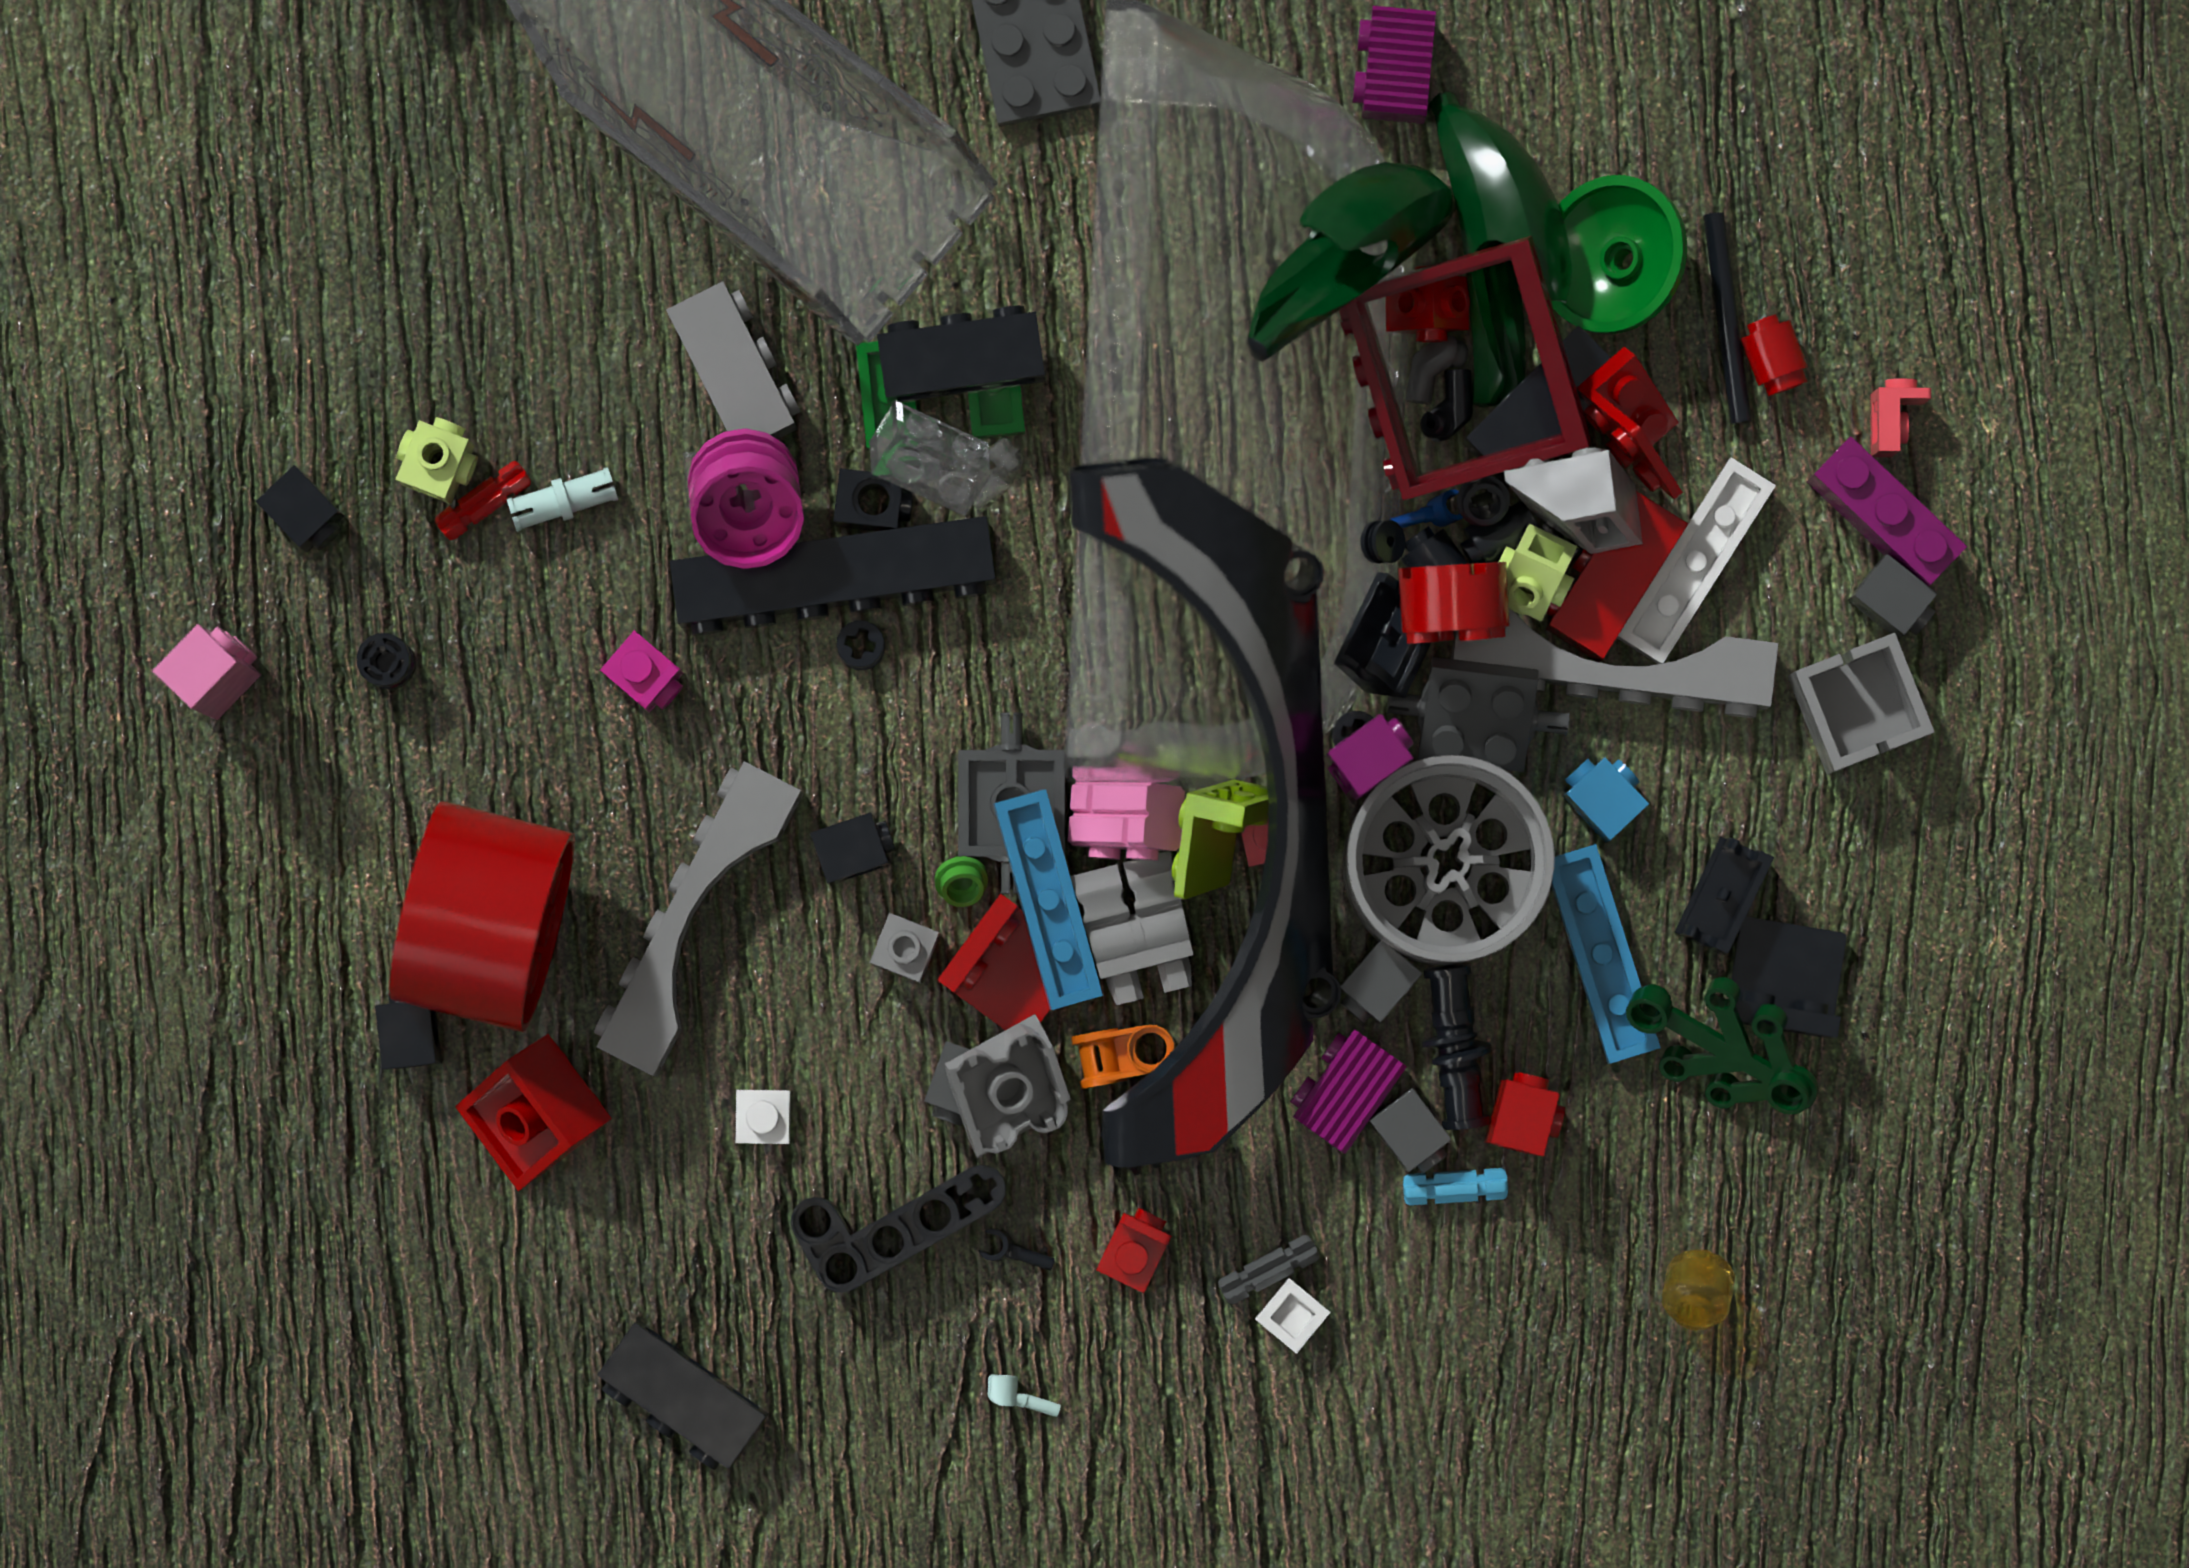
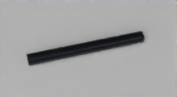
M1723 212L1703 215L1730 422L1731 425L1752 422L1725 216Z

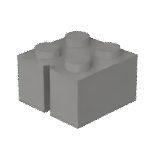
M1895 633L1853 648L1844 653L1842 657L1840 654L1799 669L1787 676L1826 775L1934 733Z

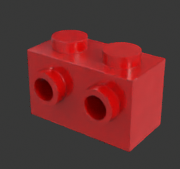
M1520 1072L1514 1073L1513 1081L1500 1080L1484 1143L1544 1157L1548 1137L1558 1138L1566 1109L1564 1106L1557 1105L1560 1093L1547 1090L1550 1080Z

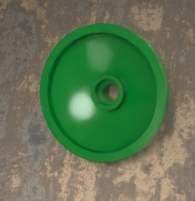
M1609 175L1595 178L1580 185L1558 204L1569 241L1572 278L1567 303L1551 301L1552 306L1570 324L1576 327L1579 325L1583 330L1592 333L1618 334L1633 330L1659 314L1672 299L1681 282L1687 260V237L1683 220L1670 198L1660 189L1644 180L1626 175ZM1632 253V264L1624 270L1623 260L1628 254Z

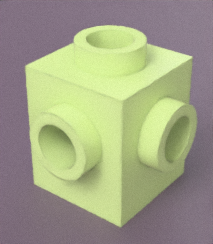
M436 417L433 425L419 420L415 431L408 429L400 442L396 459L401 460L402 464L395 480L404 487L452 504L459 484L468 485L478 461V456L472 454L474 445L469 439L463 437L466 429ZM443 452L442 459L438 463L431 464L434 454Z
M1529 524L1517 549L1514 550L1506 546L1499 562H1506L1509 608L1518 614L1528 615L1542 622L1550 603L1561 607L1574 580L1573 577L1565 574L1578 546Z

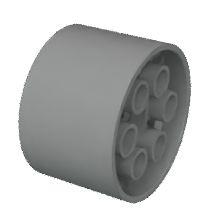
M1446 755L1430 757L1413 762L1395 771L1384 779L1361 805L1349 827L1344 844L1343 880L1348 899L1357 918L1377 941L1382 940L1404 958L1430 965L1463 964L1483 958L1507 946L1517 939L1535 920L1544 905L1552 883L1554 872L1552 835L1546 817L1538 802L1527 788L1508 772L1489 762L1466 756ZM1475 784H1479L1495 793V795L1475 819L1472 814L1465 813ZM1409 785L1421 811V816L1415 820H1412L1392 797ZM1447 796L1455 802L1458 812L1453 823L1447 825L1438 824L1430 817L1428 808L1430 801L1434 797ZM1493 821L1503 829L1504 842L1499 849L1487 850L1478 844L1476 829L1480 823ZM1399 823L1405 825L1410 830L1412 844L1407 851L1396 853L1389 850L1384 844V830L1391 824ZM1458 840L1460 844L1456 850L1455 860L1462 865L1459 872L1451 869L1436 884L1434 880L1438 874L1437 870L1440 863L1433 858L1434 852L1444 853ZM1429 842L1431 848L1427 851L1425 857H1420L1423 848ZM1530 850L1531 872L1499 867V855ZM1363 855L1392 859L1393 870L1364 876ZM1469 866H1471L1469 875L1465 879L1464 875L1467 873ZM1420 867H1425L1427 871L1425 878L1420 870ZM1494 874L1504 881L1506 893L1501 902L1490 904L1480 898L1477 885L1482 876ZM1396 876L1404 877L1411 882L1414 888V896L1408 905L1396 906L1387 900L1385 885L1390 878ZM1450 883L1456 885L1455 888L1446 889ZM1450 902L1459 909L1461 920L1457 929L1445 932L1434 925L1432 911L1436 904ZM1415 906L1425 911L1416 940L1398 930ZM1475 906L1481 908L1499 929L1483 940H1480L1468 911Z

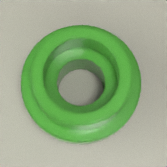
M967 856L954 857L945 861L938 867L934 878L938 894L948 904L956 907H967L978 902L988 885V875L985 866L977 859Z

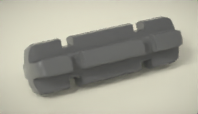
M1303 1235L1289 1242L1290 1247L1284 1250L1280 1247L1243 1266L1244 1271L1240 1273L1234 1271L1222 1277L1218 1281V1285L1226 1301L1229 1304H1236L1249 1297L1248 1292L1254 1289L1256 1292H1259L1295 1273L1294 1268L1300 1266L1303 1269L1316 1262L1320 1256L1311 1237Z

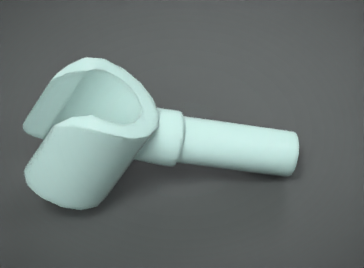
M989 1375L987 1396L993 1403L1001 1406L1026 1407L1054 1417L1058 1416L1060 1404L1029 1394L1017 1393L1018 1376Z

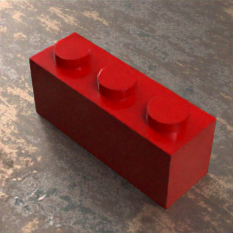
M1637 491L1643 544L1590 554L1583 549L1572 568L1580 572V575L1571 589L1568 590L1561 607L1550 603L1546 612L1547 615L1552 617L1545 628L1547 631L1597 662L1604 659L1688 525L1687 522Z

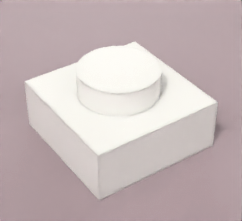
M736 1090L735 1143L790 1144L791 1091Z
M1288 1278L1256 1316L1255 1320L1297 1354L1331 1312Z

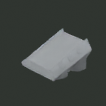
M1036 1014L945 1063L946 1075L968 1139L977 1158L988 1152L999 1153L1011 1148L1016 1142L1017 1136L1031 1128L1037 1132L1048 1133L1060 1128L1066 1121L1067 1107L1071 1099L1054 1048Z

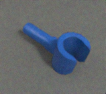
M1456 489L1448 490L1430 499L1426 507L1392 517L1389 520L1397 522L1402 528L1423 522H1432L1438 527L1448 526L1463 518L1460 514H1452L1446 506V501L1457 496L1459 491Z

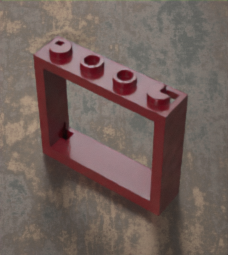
M1532 235L1383 279L1339 310L1342 320L1340 324L1345 336L1354 335L1359 351L1358 356L1352 357L1358 383L1361 388L1369 386L1375 405L1368 408V417L1376 439L1384 437L1390 458L1383 459L1385 475L1389 478L1392 490L1400 489L1403 500L1522 467L1531 459L1543 461L1590 446L1592 439ZM1512 260L1562 433L1418 474L1368 302Z

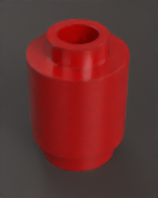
M1777 314L1747 325L1750 335L1741 338V342L1758 386L1764 385L1768 397L1808 382L1804 372L1808 365L1791 320L1780 323Z

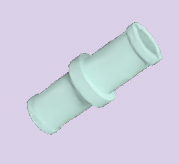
M608 467L566 482H562V479L558 478L551 481L552 486L513 499H506L511 514L533 508L530 512L512 517L517 532L561 516L566 521L574 518V512L611 500H618L614 485L592 491L594 487L613 482Z

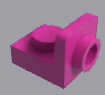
M635 630L600 669L602 673L649 713L656 705L664 710L683 688V685L678 680L684 672Z

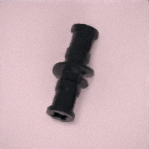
M1471 964L1445 965L1424 970V978L1430 979L1434 1009L1431 1012L1432 1023L1437 1035L1423 1041L1422 1048L1439 1051V1056L1432 1059V1064L1440 1065L1441 1067L1439 1081L1440 1087H1443L1447 1119L1442 1121L1444 1130L1470 1129L1490 1124L1489 1115L1483 1113L1480 1088L1482 1074L1477 1058L1489 1054L1492 1051V1046L1489 1042L1474 1039L1478 1035L1473 1030L1475 1016L1474 1008L1470 1005L1467 974L1472 973Z

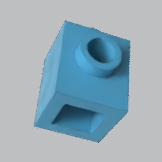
M1605 757L1596 765L1589 759H1586L1565 779L1572 788L1562 797L1605 843L1614 838L1649 805L1644 797L1635 789L1640 783L1639 779L1619 759L1611 764Z

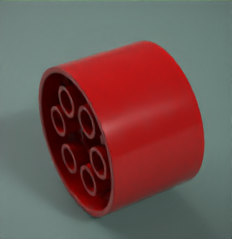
M440 801L433 811L423 835L401 911L390 970L389 994L391 1000L525 1032L537 1008L556 946L572 874L575 834Z

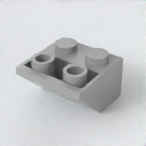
M1584 448L1575 451L1571 458L1556 461L1531 459L1525 466L1504 471L1505 482L1533 515L1590 554L1643 544L1635 483L1609 450Z

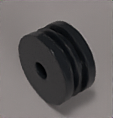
M1392 520L1372 521L1362 531L1360 539L1361 550L1365 558L1371 563H1394L1402 557L1405 551L1406 539L1404 531L1397 522Z

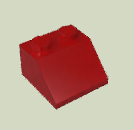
M546 1034L506 1060L455 1106L518 1192L586 1142L612 1119L601 1105L598 1097L592 1093L571 1065L567 1056L559 1049L549 1034Z

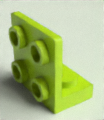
M1233 779L1187 793L1178 817L1179 827L1182 829L1180 850L1172 864V878L1175 881L1174 897L1188 899L1227 886L1230 883L1236 833L1244 832L1245 826L1268 824L1269 798L1266 786Z

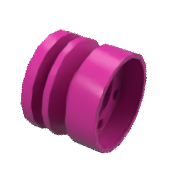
M747 428L725 431L705 442L693 457L687 477L693 533L705 553L723 565L743 569L767 566L786 555L799 539L804 515L796 461L785 444L766 432ZM745 484L748 490H743L740 485Z

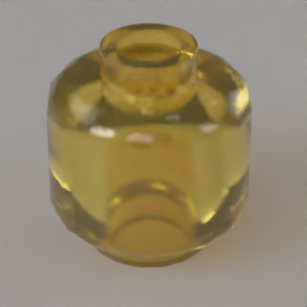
M1703 1249L1684 1251L1674 1256L1667 1266L1662 1292V1305L1666 1313L1680 1326L1690 1330H1704L1723 1322L1730 1312L1735 1285V1273L1731 1265L1720 1255Z

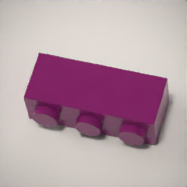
M1851 436L1806 481L1884 556L1886 554L1890 555L1928 586L1967 548V545Z
M1380 714L1328 751L1324 756V764L1347 798L1353 803L1388 776L1406 765L1413 758L1407 749L1414 743L1396 718L1387 723L1382 714Z

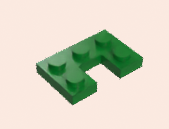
M878 341L856 343L867 450L920 445L916 400L888 404L885 396ZM1020 386L968 393L973 440L1025 434Z

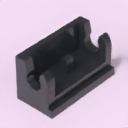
M1377 572L1334 664L1366 693L1405 698L1432 642L1407 644V634L1402 633L1399 581L1389 573Z
M1721 836L1713 849L1674 933L1717 954L1725 955L1729 953L1774 857L1759 850L1749 849L1741 845V842L1734 838L1728 837L1725 839Z

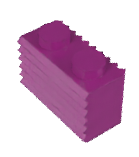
M1372 6L1370 20L1360 19L1357 51L1367 52L1366 71H1355L1352 103L1362 104L1361 118L1417 124L1425 123L1436 11Z
M1355 1029L1352 1030L1347 1038L1338 1032L1321 1056V1059L1328 1063L1317 1081L1307 1076L1290 1100V1103L1297 1107L1292 1118L1343 1154L1347 1153L1407 1068L1405 1064Z

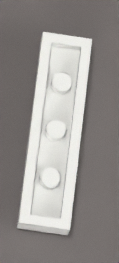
M1731 457L1692 516L1686 529L1617 636V639L1655 663H1664L1776 485Z

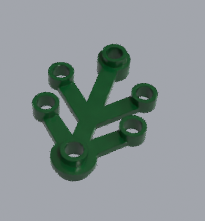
M1726 977L1713 979L1704 996L1705 1004L1715 1013L1722 1034L1675 1008L1670 994L1659 985H1646L1633 993L1626 1008V1017L1635 1029L1643 1033L1654 1034L1667 1027L1709 1051L1707 1053L1692 1054L1689 1049L1683 1046H1669L1659 1062V1070L1668 1080L1681 1082L1686 1080L1688 1076L1714 1074L1705 1090V1096L1709 1103L1722 1109L1730 1108L1735 1103L1768 1100L1775 1110L1784 1114L1794 1115L1801 1113L1815 1102L1819 1092L1818 1082L1809 1070L1794 1063L1783 1034L1788 1017L1780 1007L1773 1004L1762 1005L1758 1008L1751 1024L1753 1033L1764 1042L1769 1062L1753 1051L1736 1007L1741 990L1733 980ZM1716 993L1725 994L1729 999L1721 998ZM1763 1020L1772 1021L1776 1026L1768 1025ZM1671 1061H1677L1682 1066H1677L1673 1064ZM1743 1071L1757 1080L1740 1082L1730 1072ZM1717 1087L1726 1089L1729 1093H1724Z

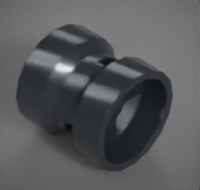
M377 633L368 637L360 645L357 652V667L360 674L368 682L384 690H395L406 685L413 677L416 669V658L412 649L400 638L389 633Z

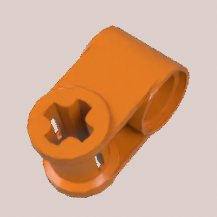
M1143 1025L1122 1030L1114 1028L1071 1037L1072 1045L1078 1046L1084 1076L1079 1081L1080 1089L1128 1081L1127 1078L1150 1074L1176 1048L1173 1035L1167 1029L1158 1025ZM1149 1033L1160 1035L1167 1046L1165 1057L1156 1064L1143 1062L1137 1053L1139 1040ZM1096 1046L1099 1047L1103 1071L1099 1069Z

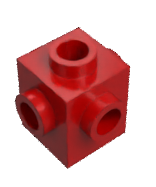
M1416 266L1414 267V270L1427 266ZM1455 276L1385 297L1386 332L1416 334V342L1434 343L1448 341L1447 332L1469 330L1470 300L1467 277Z

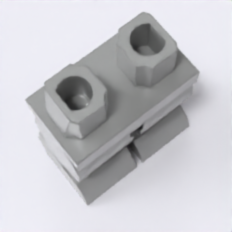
M1170 851L1159 853L1158 861L1131 860L1122 863L1128 885L1135 895L1133 904L1136 913L1133 914L1129 913L1128 905L1124 903L1122 897L1124 889L1117 864L1070 876L1077 900L1083 905L1084 914L1082 919L1100 979H1106L1107 987L1116 1005L1144 998L1137 970L1153 965L1158 967L1164 993L1192 986L1191 966L1188 956L1194 954L1181 898L1174 897L1173 862Z

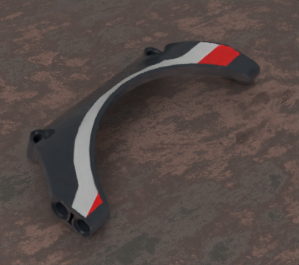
M1159 457L1088 463L1070 467L1068 475L1072 527L1134 558L1161 578L1194 610L1218 641L1240 680L1255 719L1264 755L1269 798L1268 843L1262 883L1250 926L1236 959L1211 1004L1187 1036L1155 1070L1103 1110L1104 1160L1106 1164L1115 1167H1137L1178 1161L1215 1152L1267 1101L1308 1050L1314 1040L1313 1024L1308 1019L1328 1015L1336 1008L1341 997L1340 984L1333 975L1317 594V590L1321 586L1324 577L1322 562L1316 555L1293 543V539L1194 474L1171 462L1170 459ZM1299 558L1300 569L1297 575L1285 582V572L1289 562ZM1317 978V986L1314 992L1309 996L1303 997L1308 982L1311 979Z

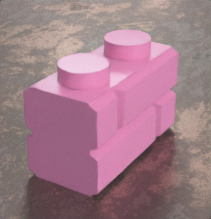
M1076 782L1072 785L1070 810L1074 813L1073 816L1069 817L1068 842L1072 846L1088 847L1089 858L1120 860L1121 850H1126L1127 859L1158 861L1159 851H1177L1180 848L1182 829L1179 827L1178 817L1181 805L1185 800V791L1180 786L1158 783Z

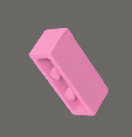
M199 624L152 670L191 709L215 720H218L261 676L251 665L258 657L236 636H232L227 631L224 632L218 626L213 631H210Z

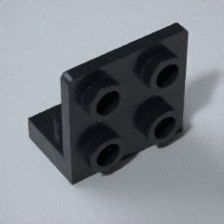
M1746 917L1738 932L1731 980L1736 982L1741 990L1736 1007L1743 1025L1751 1026L1759 1007L1765 1004H1773L1783 1009L1788 1017V1022L1784 1029L1785 1032L1827 1039L1838 1038L1841 1016H1835V1009L1847 939L1846 934ZM1763 1020L1768 1025L1776 1026L1772 1021Z

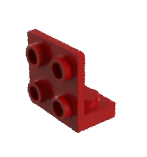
M1624 346L1577 387L1578 392L1588 405L1583 412L1585 418L1601 435L1607 434L1610 441L1605 444V448L1611 452L1624 469L1632 464L1634 466L1632 468L1634 473L1650 491L1654 492L1661 488L1675 500L1683 492L1653 445L1679 422L1636 355Z
M1000 893L937 981L1002 1029L1007 1030L1036 1014L1041 1023L1050 1011L1023 911Z

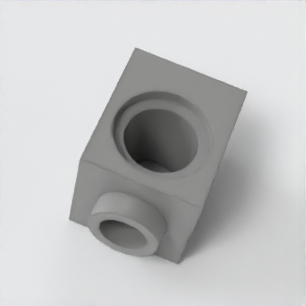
M889 913L870 963L922 984L941 934Z

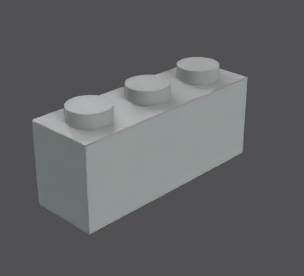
M722 281L666 309L727 431L747 428L766 432L779 439L797 430L792 416L801 411L787 384L776 387L768 369L777 364L764 338L761 337L753 341L744 322L752 319L753 316L740 290L729 294Z

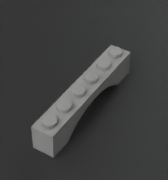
M1509 610L1510 626L1505 627L1506 637L1459 641L1458 630H1454L1451 659L1538 669L1537 692H1545V684L1567 686L1566 695L1581 698H1598V690L1619 692L1620 702L1638 705H1650L1651 696L1672 699L1671 708L1701 712L1704 709V703L1725 705V715L1744 718H1756L1757 710H1766L1771 707L1778 652V643L1725 636L1706 649L1673 662L1650 666H1613L1583 659L1556 647L1533 631L1513 610Z
M745 761L739 771L732 767L729 769L717 793L718 797L724 799L715 818L709 815L705 816L692 841L693 844L699 846V849L691 865L689 866L682 862L670 882L668 891L674 893L675 896L666 913L660 910L655 912L644 933L643 938L650 941L641 961L635 957L630 960L620 979L619 986L626 990L617 1008L608 1005L596 1025L594 1033L601 1036L596 1046L597 1048L652 1076L658 1077L682 1031L677 1006V968L682 943L693 915L710 889L732 867L755 851L780 841L804 795L800 789Z

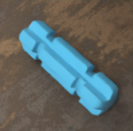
M1502 1168L1484 1169V1174L1477 1175L1476 1170L1433 1172V1178H1426L1425 1173L1407 1174L1403 1178V1195L1405 1203L1408 1205L1427 1204V1199H1434L1435 1204L1478 1201V1196L1485 1195L1486 1201L1502 1200L1507 1198L1508 1179L1505 1169Z

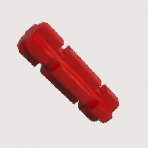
M511 461L498 471L500 475L497 478L489 477L457 500L459 505L454 509L449 506L436 515L435 523L447 539L455 540L468 531L466 527L472 522L476 525L507 502V496L512 493L516 496L530 486L531 479L519 462Z

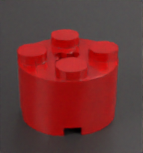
M1506 562L1398 568L1402 633L1407 634V644L1454 640V630H1458L1459 641L1506 637L1505 627L1510 626Z

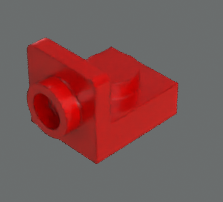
M1139 1207L1134 1217L1123 1212L1096 1271L1145 1293L1159 1261L1172 1238V1235L1163 1231L1167 1221Z

